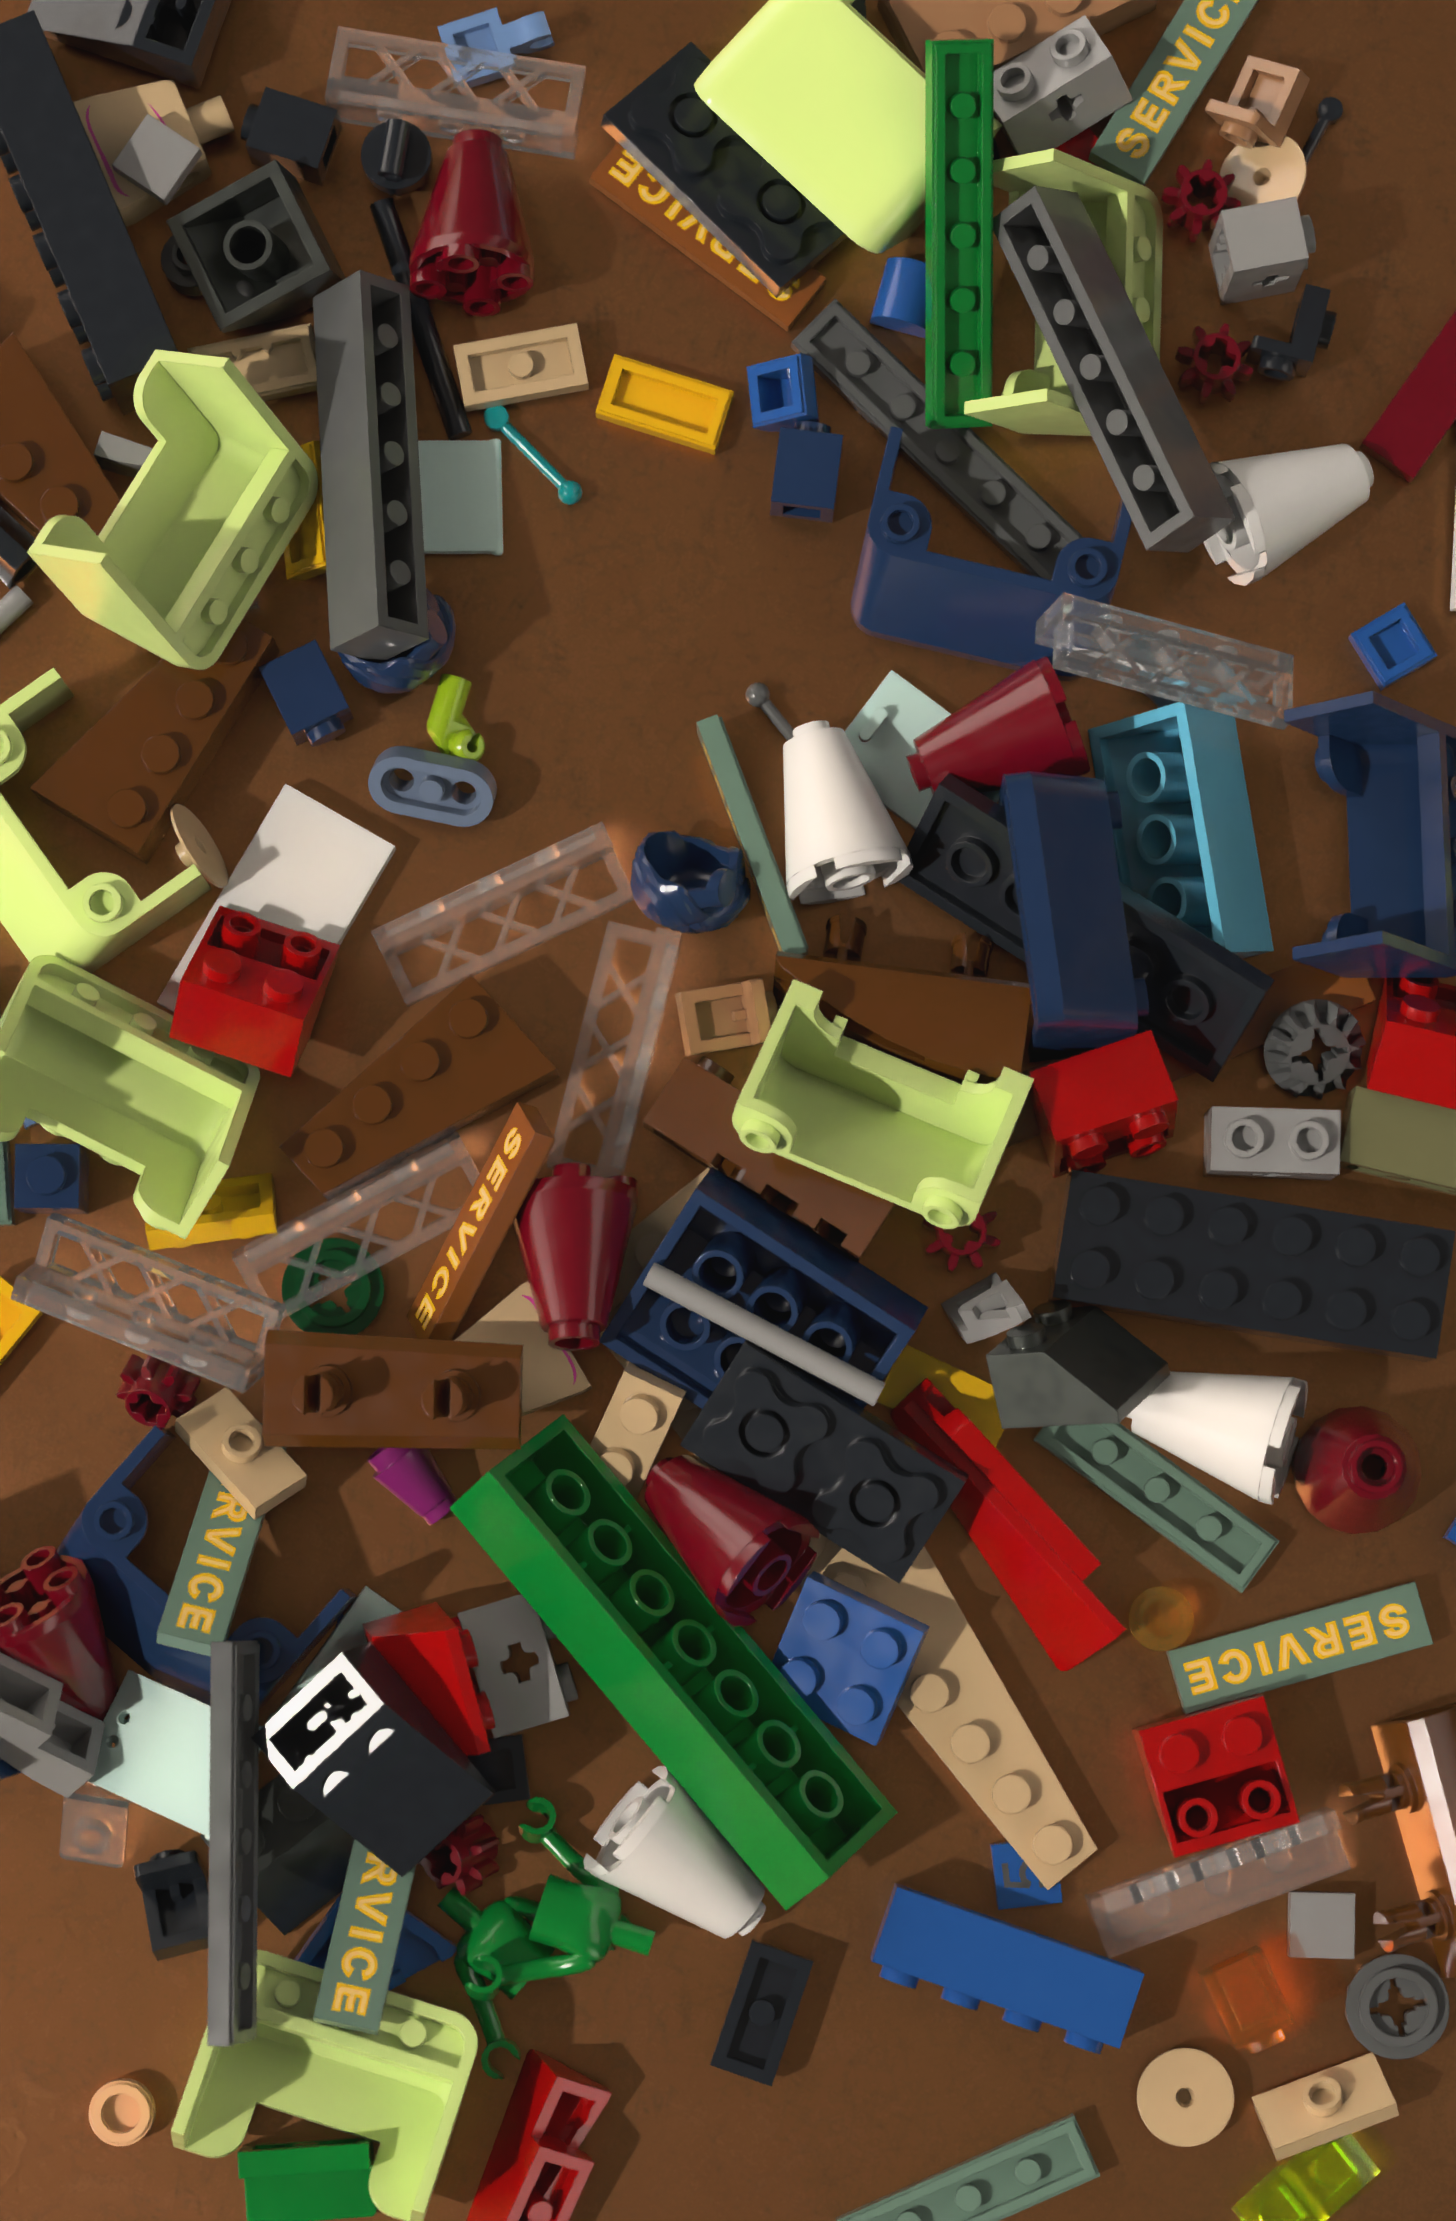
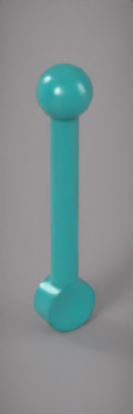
M503 406L487 408L484 413V421L487 427L495 432L501 431L558 489V497L564 504L573 505L579 502L583 493L580 484L572 480L567 481L510 423V417L506 408Z

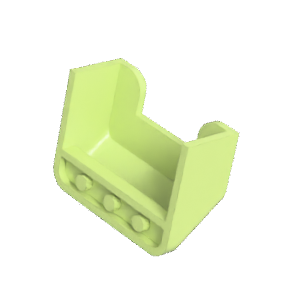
M155 349L137 378L133 399L138 417L158 441L98 536L83 519L71 515H57L44 525L27 553L85 617L176 666L204 670L215 664L313 505L318 491V474L311 459L229 358Z
M52 955L34 957L0 1018V1142L14 1139L27 1117L39 1123L51 1134L66 1137L98 1153L105 1161L113 1165L123 1166L139 1174L140 1178L133 1194V1200L142 1218L152 1227L167 1230L186 1240L230 1167L260 1080L258 1067L169 1038L173 1015L62 958Z
M257 1950V2036L253 2041L230 2047L207 2046V2024L171 2129L173 2147L207 2158H221L230 2155L243 2143L256 2104L379 2143L380 2146L368 2184L373 2204L379 2211L389 2217L401 2221H424L476 2057L478 2039L473 2025L467 2018L457 2012L389 1990L378 2035L313 2022L324 1969L268 1951Z

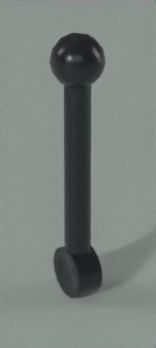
M1326 97L1317 107L1316 114L1318 120L1302 148L1307 166L1328 126L1336 123L1342 115L1343 105L1337 98Z

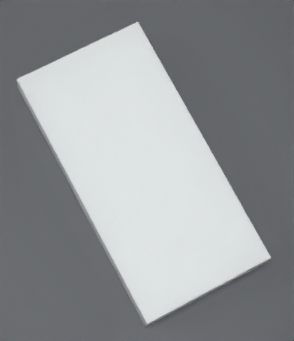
M285 783L230 876L227 886L223 888L157 1003L174 1013L181 978L219 906L235 911L247 912L257 918L296 931L308 932L317 938L341 945L396 851V847Z

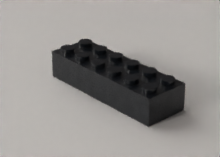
M32 10L0 24V157L8 175L19 171L18 175L10 177L8 180L32 232L43 229V232L32 237L47 272H49L56 288L66 285L68 288L56 293L71 329H73L79 345L89 341L91 343V347L81 350V354L95 387L97 386L103 402L115 398L123 415L136 411L133 399L134 387L138 376L155 349L178 352L46 36L35 11Z
M1072 1170L1066 1179L1048 1302L1067 1300L1073 1306H1097L1104 1311L1428 1362L1437 1359L1456 1231Z

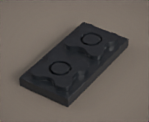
M690 42L603 115L601 126L777 298L848 236L699 97L695 91L694 83L711 63V60L697 46Z
M745 1340L680 1446L739 1483L804 1516L821 1535L897 1583L901 1582L969 1476L964 1471L799 1367L748 1340Z

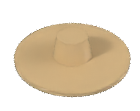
M1285 135L1280 148L1256 141L1253 148L1237 145L1226 157L1219 175L1222 178L1232 173L1235 175L1234 183L1228 191L1227 197L1240 200V207L1295 196L1298 199L1306 182L1307 163L1299 145Z
M181 804L173 805L170 809V816L180 841L175 846L178 857L187 867L194 864L200 873L216 887L223 888L227 886L229 880L227 868L212 837L189 809Z
M1177 2048L1157 2056L1145 2068L1137 2087V2106L1146 2127L1160 2140L1180 2147L1198 2146L1215 2138L1227 2125L1234 2107V2089L1227 2071L1214 2057L1193 2048Z

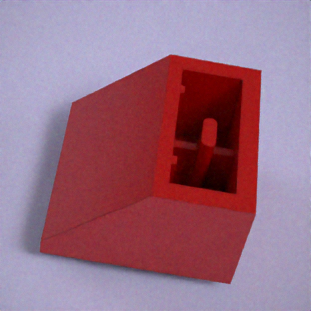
M219 906L181 978L169 1038L291 1078L310 1039L339 954L340 945L317 938L308 932L296 931L257 918L247 912L235 911Z
M1384 978L1367 1060V1089L1456 1110V986L1440 983L1437 978Z
M1152 1030L1029 1071V1077L1034 1078L1029 1095L1053 1178L1070 1173L1072 1170L1096 1173L1107 1165L1106 1160L1128 1152L1132 1158L1153 1154L1167 1145L1166 1139L1172 1138L1174 1135L1178 1097Z
M433 1602L362 1624L367 1642L371 1641L466 1756L480 1755L491 1751L486 1731L496 1728L492 1708L484 1690L479 1692L474 1677L470 1675L469 1669L478 1667L479 1661L468 1628L462 1629L457 1616L450 1618L437 1602Z
M1251 1695L1132 1729L1148 1787L1174 1858L1300 1823L1263 1695Z

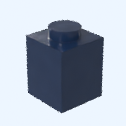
M813 421L795 422L793 428L780 427L770 515L833 522L843 435L833 434L829 425Z
M316 639L258 667L297 746L308 740L312 747L319 746L345 732L346 729L343 723L353 719V715Z
M15 1144L14 1208L24 1214H89L90 1151L80 1144Z

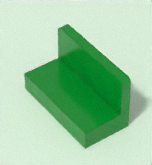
M349 2137L243 2145L237 2152L239 2179H244L247 2221L333 2220L372 2217L377 2212L368 2188L369 2177L374 2164L373 2141L369 2139Z

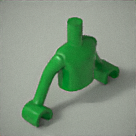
M542 1797L529 1799L526 1802V1807L533 1812L543 1814L547 1818L548 1823L541 1828L519 1824V1833L529 1843H543L568 1872L582 1884L574 1883L552 1874L549 1875L534 1918L529 1940L555 1947L569 1955H555L502 1966L495 1958L488 1955H480L473 1959V1965L479 1969L491 1972L495 1981L487 1987H479L470 1982L465 1983L466 1992L476 2001L485 2002L493 1999L498 1995L501 1986L580 1974L591 1970L596 1963L605 1958L612 1945L648 1956L656 1931L620 1920L622 1902L619 1897V1888L593 1876L585 1869L584 1858L555 1829V1807L550 1801Z
M455 1886L440 1901L437 1906L465 1930L457 1944V1954L454 1958V1967L464 1989L465 1983L468 1982L474 1983L479 1987H487L481 1975L492 1983L495 1981L491 1972L479 1969L473 1965V1959L480 1955L491 1956L502 1966L549 1957L555 1951V1947L529 1940L532 1926L526 1919L534 1922L540 1902L525 1897L510 1896L504 1900L494 1901L481 1910L465 1895H461ZM621 1912L620 1920L631 1923L628 1916ZM612 1945L610 1950L614 1951L616 1948ZM527 1982L501 1986L500 1990L512 2000ZM470 1997L487 2044L481 2057L482 2068L491 2078L502 2080L505 2077L501 2071L491 2064L490 2052L498 2047L506 2048L515 2058L520 2060V2048L514 2041L505 2038L493 2000L482 2002Z

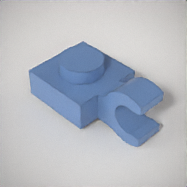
M497 7L437 27L458 92L517 73L513 54L538 52L555 45L544 11L535 12L502 25Z

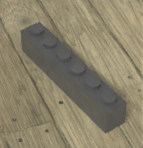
M1041 186L1032 187L993 218V231L1146 550L1189 553L1236 520L1078 192Z
M359 270L313 297L329 636L331 651L382 663L429 639L409 285Z

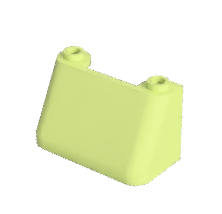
M768 0L711 61L694 83L695 91L711 110L851 240L867 251L875 254L882 253L908 239L925 219V73L852 6L855 0ZM994 117L993 137L1003 126Z
M793 979L736 1102L732 1116V1125L739 1134L740 1140L754 1151L761 1153L773 1152L919 1213L936 1227L955 1229L958 1226L970 1225L976 1219L1014 1131L1034 1078L1004 1066L1000 1077L995 1082L979 1084L977 1081L980 1074L968 1070L962 1085L843 1036L848 1019L836 1015L833 1023H831L823 1016L819 1009V1002L823 991Z

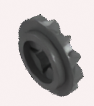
M1307 1000L1291 1006L1274 1021L1266 1036L1264 1060L1266 1068L1276 1084L1297 1098L1299 1095L1312 1096L1322 1100L1325 1093L1334 1089H1346L1347 1079L1355 1070L1362 1069L1361 1054L1363 1046L1367 1043L1362 1035L1358 1020L1345 1007L1329 1000ZM1314 1029L1323 1043L1331 1047V1051L1321 1054V1063L1318 1064V1070L1314 1069L1313 1064L1306 1056H1299L1302 1052L1311 1049L1312 1039L1315 1038Z
M1385 1954L1363 1964L1352 1982L1347 1986L1345 2017L1355 2038L1369 2051L1389 2059H1408L1426 2052L1443 2034L1449 2018V1997L1442 1979L1428 1964L1409 1955ZM1389 1979H1393L1394 1986L1398 1987L1401 1996L1413 1998L1414 2000L1423 1999V2003L1415 2004L1412 2009L1404 2011V2022L1401 2023L1403 2033L1399 2034L1398 2026L1394 2024L1390 2015L1380 2014L1377 2011L1370 2012V2008L1379 2007V2003H1384L1388 2000V1990L1391 1989Z

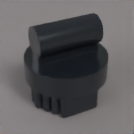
M390 118L387 119V122L379 124L369 132L361 148V162L368 180L376 188L388 193L390 196L395 194L396 197H400L402 194H407L419 187H423L432 169L433 155L426 135L417 126L405 120Z

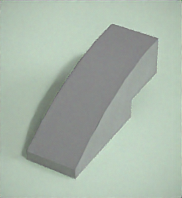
M0 1652V1758L32 1780L68 1798L95 1774L105 1722L60 1701L63 1683Z

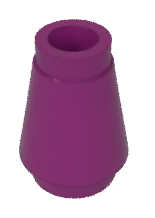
M378 1448L367 1459L376 1471L372 1477L417 1515L422 1516L429 1526L451 1511L449 1507L458 1500L451 1492L452 1489L429 1448Z

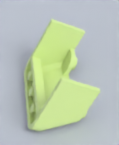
M1055 148L993 160V186L1009 192L1008 206L1034 186L1078 192L1160 361L1163 214L1154 192L1146 186ZM1036 319L1034 370L1026 369L1013 372L1007 378L1001 396L964 402L965 415L1022 434L1091 436Z
M54 667L0 704V785L17 774L25 762L27 746L22 732L74 697ZM0 793V921L29 962L39 955H52L62 958L92 974L212 889L194 864L142 901L127 881L109 872L89 875L69 889Z

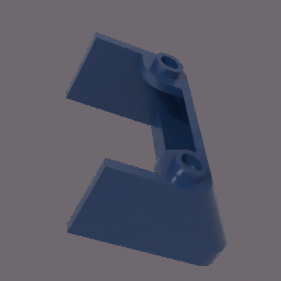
M891 426L851 597V615L855 624L864 633L873 637L1012 670H1018L1031 660H1037L1046 656L1051 662L1059 681H1072L1084 676L1092 668L1099 651L1132 521L1122 498L1119 503L1111 541L1080 538L1068 543L1057 557L1052 580L927 551L932 530V520L928 509L920 500L911 495L890 491L903 434L902 428Z
M1375 691L1284 710V723L1318 736V748L1315 752L1316 771L1321 780L1327 783L1333 791L1347 797L1351 913L1333 916L1327 925L1326 931L1323 933L1321 942L1292 947L1293 960L1344 978H1448L1456 976V727Z
M1033 771L1003 774L998 804L1005 808L1034 1025L1028 1047L1029 1063L1070 1058L1136 1035L1138 1017L1149 1015V1003L1144 977L1133 978L1112 831L1122 829V813L1118 791L1107 792L1104 780L1097 778Z
M154 1426L88 1501L57 1548V1552L59 1555L79 1558L86 1565L94 1583L106 1637L158 1683L210 1706L211 1657L157 1643V1631L169 1595L127 1559L143 1540L148 1529L146 1507L141 1499L130 1489L176 1438L168 1429ZM340 1589L299 1637L294 1635L279 1621L259 1617L241 1624L226 1640H258V1644H260L259 1711L355 1601L357 1595L350 1589Z

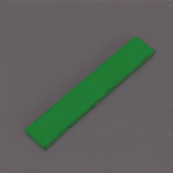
M994 39L925 40V426L930 429L992 426V423L964 414L965 401L992 397Z

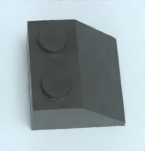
M276 159L166 220L220 331L223 333L297 316L313 307V297L346 278L296 177ZM239 281H248L253 286L254 292L251 296L246 297L239 293L237 289Z
M1067 1300L1050 1301L1035 1307L1031 1318L1027 1319L1020 1326L1007 1331V1337L986 1355L1002 1429L1120 1423L1170 1376L1168 1363L1100 1308L1097 1306L1072 1307L1071 1302Z
M279 1774L258 1790V1908L285 1936L343 1891L354 1838L295 1791L285 1778ZM201 1834V1838L209 1847V1841L205 1838V1835Z

